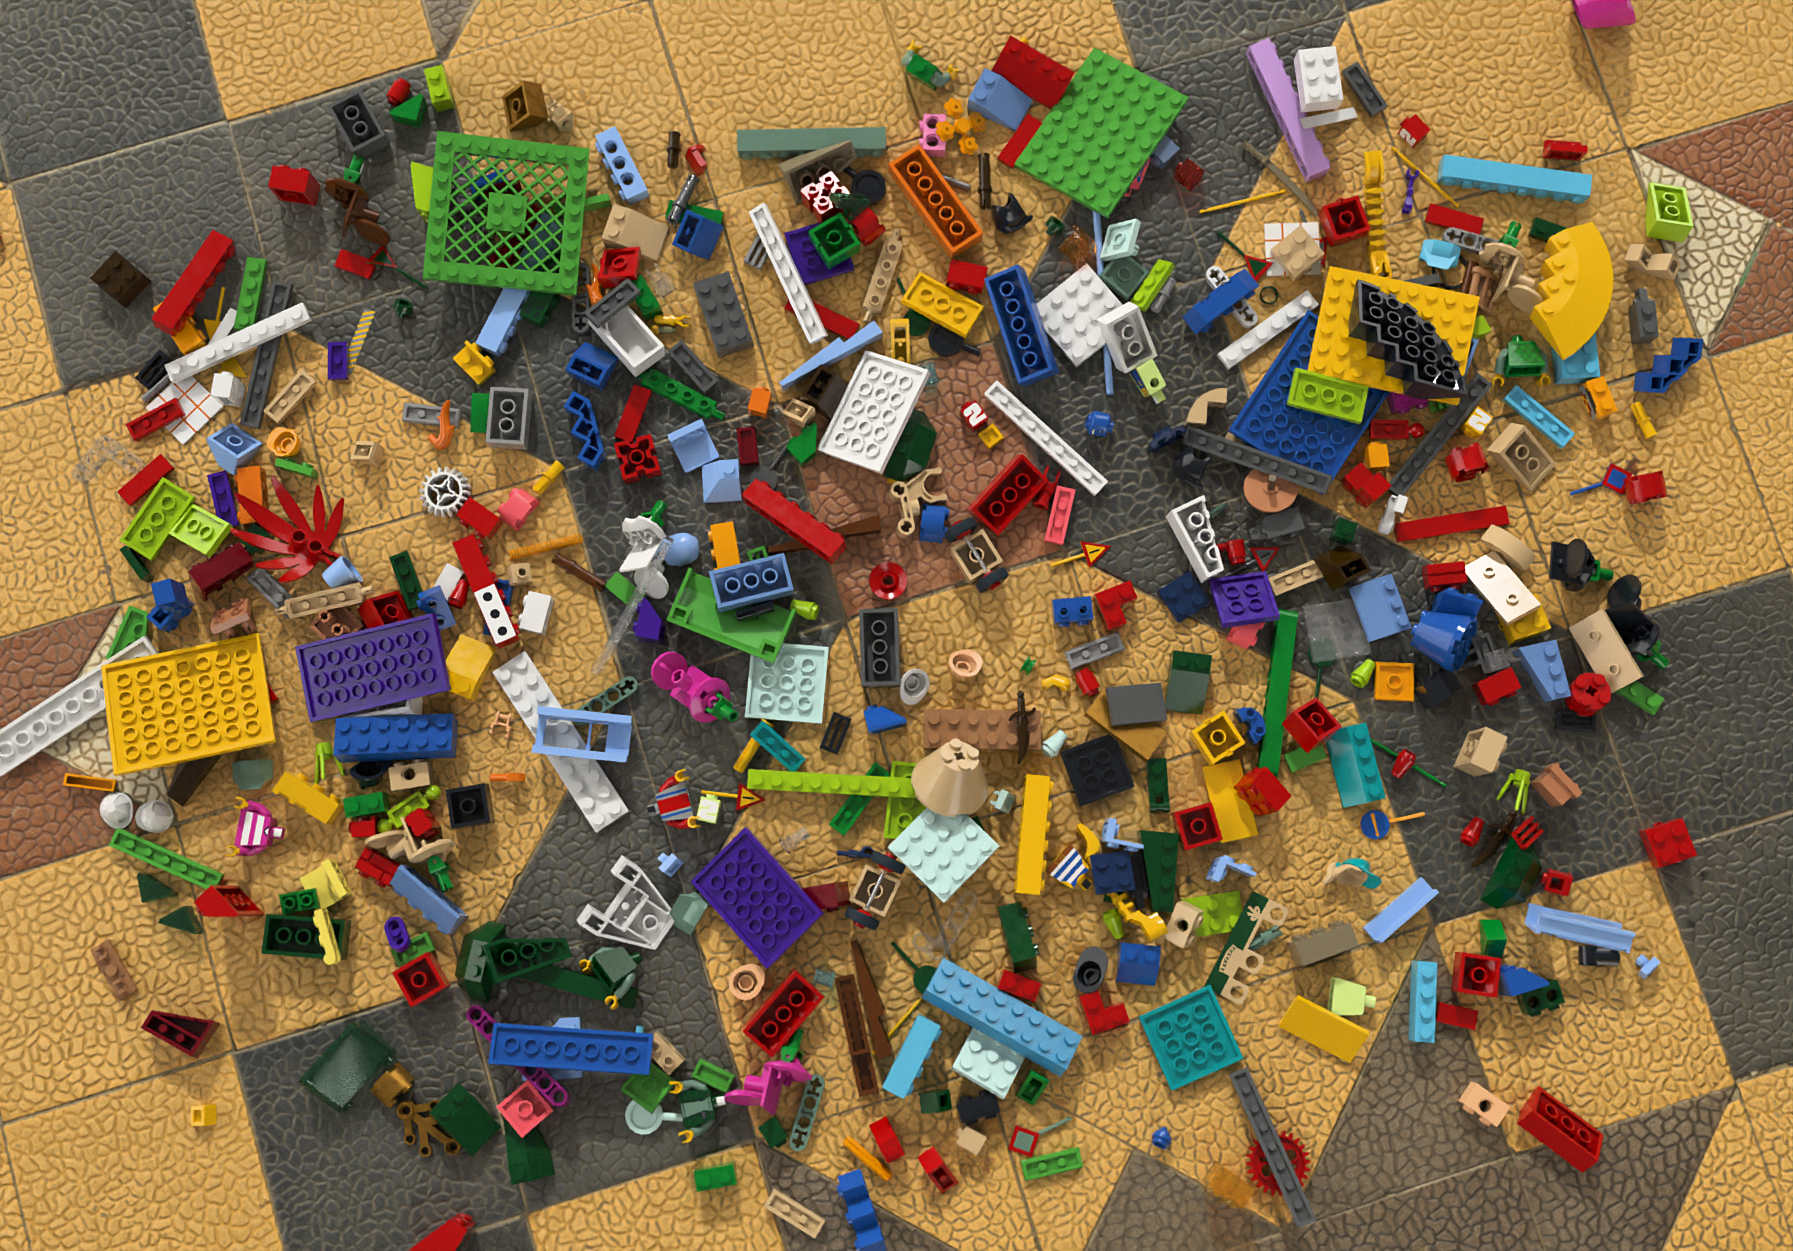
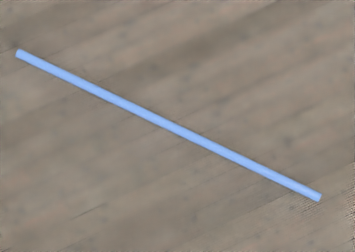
M1093 211L1097 276H1099L1104 270V261L1100 259L1103 248L1100 214ZM1107 344L1103 346L1106 395H1113L1111 354Z

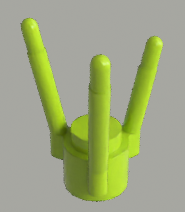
M330 742L315 745L314 783L319 784L320 769L321 779L325 780V760L331 759V755L334 752V747L332 748ZM334 757L341 775L345 776L342 764Z
M1516 769L1514 774L1510 773L1507 782L1496 799L1500 800L1513 781V785L1519 788L1515 810H1519L1523 794L1521 814H1525L1531 773L1521 769Z

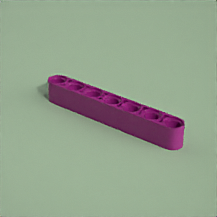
M480 1006L470 1007L466 1014L467 1020L491 1043L492 1034L487 1033V1028L491 1024L499 1022ZM481 1011V1018L475 1021V1012ZM514 1066L553 1105L557 1107L569 1105L571 1094L545 1068H537L535 1074L529 1075V1067ZM549 1078L551 1082L549 1088L543 1089L542 1082ZM563 1092L565 1098L561 1103H558L556 1096L558 1093Z

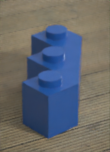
M1243 269L1230 277L1229 281L1223 286L1220 285L1208 294V297L1202 302L1199 301L1182 318L1195 334L1202 331L1206 333L1213 327L1212 323L1217 318L1223 315L1225 317L1230 315L1234 311L1233 307L1239 301L1252 298L1256 294L1254 291L1259 285L1249 272Z
M1673 338L1671 355H1654L1652 373H1635L1633 391L1664 393L1669 389L1668 386L1672 382L1677 381L1688 371L1687 369L1692 364L1701 359L1703 339Z
M572 391L564 405V409L567 413L578 418L571 430V434L577 440L585 443L577 458L582 464L598 471L607 455L595 411L589 399Z
M861 1169L838 1176L839 1185L836 1187L839 1196L844 1197L847 1204L848 1212L845 1215L848 1224H853L858 1240L854 1242L857 1251H887Z

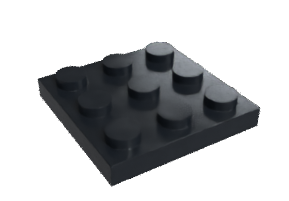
M1109 734L1059 752L1080 807L1135 787L1119 743Z

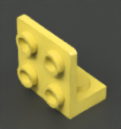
M327 859L322 862L323 866L300 878L304 889L316 888L320 907L315 908V910L326 909L353 894L335 859Z

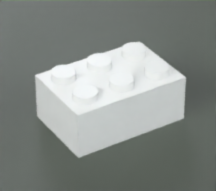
M1336 46L1298 50L1294 58L1301 112L1338 109L1343 101Z
M1127 302L1097 319L1115 367L1126 374L1158 356L1139 306Z

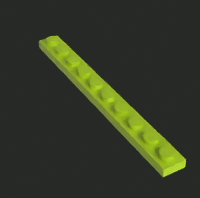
M748 769L747 789L917 799L915 796L916 792L913 786H911V778Z

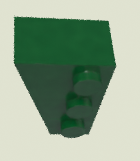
M1021 901L998 907L1014 973L1037 968L1039 950L1037 944H1033L1031 937H1034L1032 926H1028L1026 919L1029 918L1027 908L1022 907Z

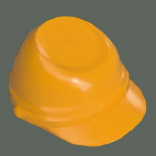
M284 427L275 428L270 433L266 443L267 447L278 458L293 457L301 449L300 439L295 430Z

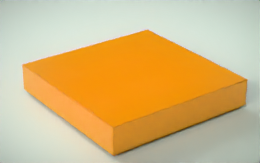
M1374 662L1376 664L1374 668V700L1414 702V663Z

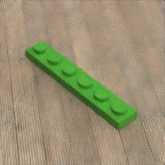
M122 828L116 829L108 845L205 889H208L211 885H220L225 874Z

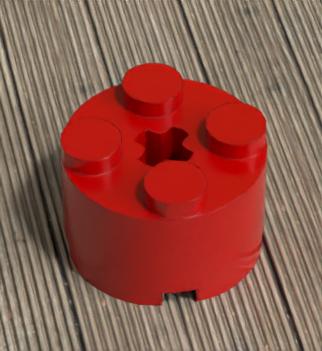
M863 201L845 217L848 225H852L853 232L856 233L859 237L858 239L865 247L886 232L884 225L879 224L878 217Z
M1479 442L1473 443L1464 449L1461 447L1450 450L1451 454L1445 457V463L1452 482H1464L1474 479L1477 473L1481 472V474H1484L1490 469Z
M1663 470L1623 479L1629 504L1667 497Z
M1584 673L1579 675L1569 685L1571 696L1564 698L1566 705L1571 711L1574 710L1578 713L1577 715L1589 717L1598 713L1611 700V689L1603 675Z

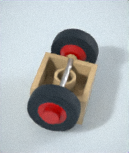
M969 517L955 522L944 534L949 543L959 539L963 540L950 548V554L969 584L983 577L975 584L980 593L990 589L995 590L1002 585L1001 582L1007 579L1009 574L1004 567L993 571L1002 565L1003 560L983 529L969 536L970 532L978 526L976 520L973 517Z
M874 851L871 860L882 869L879 871L869 865H865L849 899L863 908L856 910L848 907L844 915L854 921L853 925L862 929L868 927L876 931L880 921L873 918L868 912L871 910L885 917L901 883L900 880L888 875V872H896L902 875L906 867L905 864L896 860V856L890 853L884 855Z

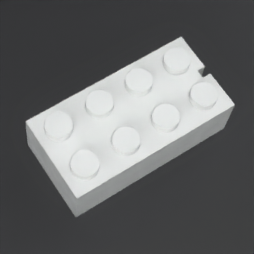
M628 305L598 329L588 319V324L635 377L665 356L664 345Z

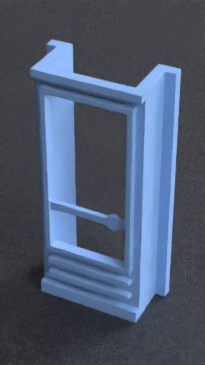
M538 706L537 715L539 718L532 753L623 763L628 761L632 716ZM547 719L590 723L587 744L585 745L586 750L543 746ZM593 724L608 725L605 752L589 751L591 749L590 740Z
M1532 903L1527 904L1528 910L1524 924L1535 933L1540 934L1541 932L1544 935L1547 933L1549 936L1553 934L1558 938L1630 953L1633 937H1635L1636 933L1622 929L1623 924Z

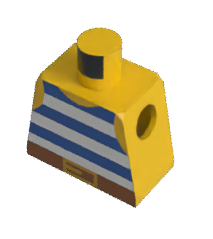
M1068 844L1045 870L1046 874L1070 889L1078 884L1086 891L1093 883L1085 876L1086 872L1090 869L1071 844Z

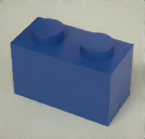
M170 578L151 583L157 607L171 613H179L183 611V608L189 607L184 584Z

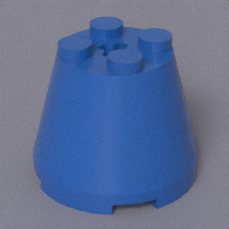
M1423 610L1419 624H1414L1411 634L1414 637L1411 641V646L1445 670L1450 672L1458 671L1470 652L1469 647L1472 637L1476 636L1478 621L1470 616Z

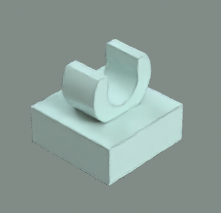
M1002 789L1001 792L994 791L999 797L996 802L991 800L990 803L996 809L1009 814L1016 796Z

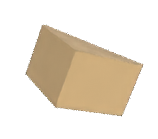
M793 398L782 411V414L803 429L816 417V410L814 407Z
M356 441L350 459L379 467L385 449L374 441Z

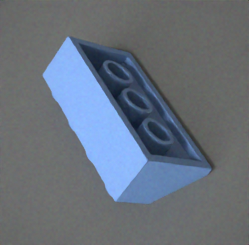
M784 553L709 571L718 613L749 606L753 603L757 604L793 595L794 589Z
M400 865L390 882L394 887L392 890L401 897L404 895L411 907L414 909L419 908L426 920L429 922L433 920L438 925L436 928L445 935L447 933L454 934L468 915L409 865Z

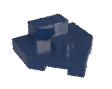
M1183 425L1172 429L1170 426H1167L1152 435L1153 441L1149 443L1147 448L1150 453H1153L1183 437L1186 430Z

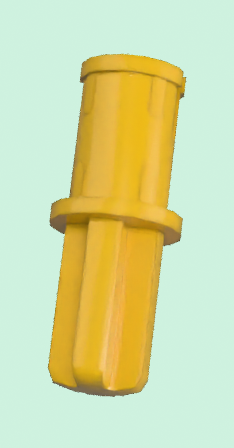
M1641 402L1632 404L1630 409L1637 420L1636 425L1639 424L1645 439L1656 435L1657 432L1650 421L1651 417H1648Z
M555 460L552 466L542 473L543 476L532 489L541 495L551 483L555 482L554 479L565 467Z

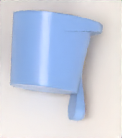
M342 555L322 573L324 580L331 588L363 582V578L355 566Z

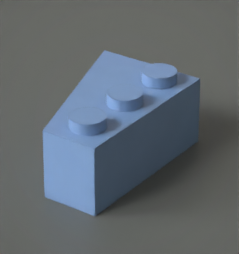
M1556 640L1512 650L1513 654L1521 662L1524 671L1532 679L1533 685L1544 702L1571 696Z

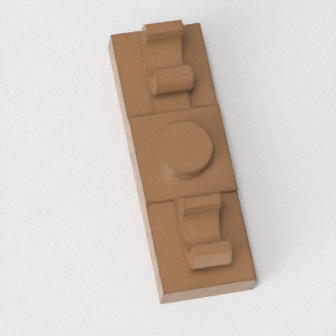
M110 939L90 950L119 1001L139 990Z

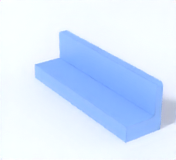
M1420 877L1363 927L1364 931L1375 943H1382L1439 893L1438 890L1432 889Z

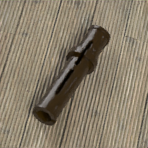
M982 153L978 154V193L980 194V209L985 210V202L987 210L991 209L992 187L990 186L989 153H984V157Z

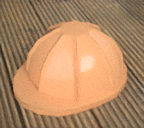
M960 650L954 652L949 657V668L954 676L962 680L977 675L982 666L981 656L973 650Z
M747 964L737 968L730 975L729 988L732 994L742 1000L754 998L762 989L765 973L756 964Z

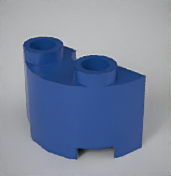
M923 504L919 541L942 543V538H945L944 534L947 531V527H944V520L949 518V508H946V506Z
M1243 707L1233 711L1238 723L1246 724L1247 732L1245 735L1250 745H1254L1261 740L1266 729L1264 719L1260 713L1250 707Z

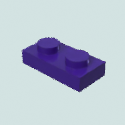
M328 342L329 381L349 380L348 342Z

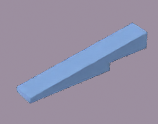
M873 320L846 342L837 338L780 381L781 389L784 391L814 375L820 364L827 368L883 338V331Z

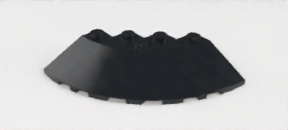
M1358 279L1355 285L1348 321L1349 336L1366 341L1367 356L1384 360L1385 375L1403 380V395L1417 399L1466 398L1468 396L1464 376L1461 375L1458 369L1460 364L1454 360L1451 354L1453 350L1447 341H1442L1435 332L1436 328L1429 321H1424L1417 315L1418 311L1407 302L1403 304L1398 301L1396 295L1392 293L1388 295L1380 291V287Z

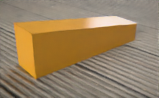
M65 773L63 785L115 792L117 780Z

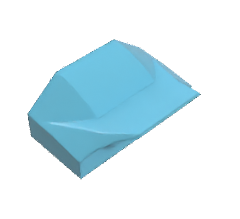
M1436 239L1424 240L1419 260L1426 261L1428 266L1449 270L1451 267H1457L1461 248L1453 243Z

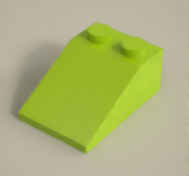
M1653 182L1648 184L1645 217L1647 237L1676 242L1685 241L1693 228L1685 187Z

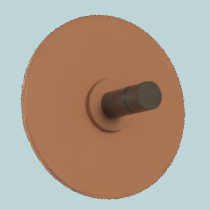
M1253 469L1247 475L1243 487L1247 501L1257 510L1264 513H1276L1288 508L1296 499L1298 492L1297 484Z

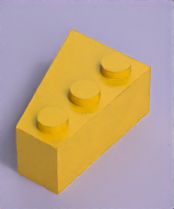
M285 771L272 792L283 795L289 799L288 802L295 803L304 809L306 813L321 822L332 825L344 807L340 803L341 799L332 793L330 795L325 793V788L317 783L313 785L308 782L309 777L301 772L295 774Z

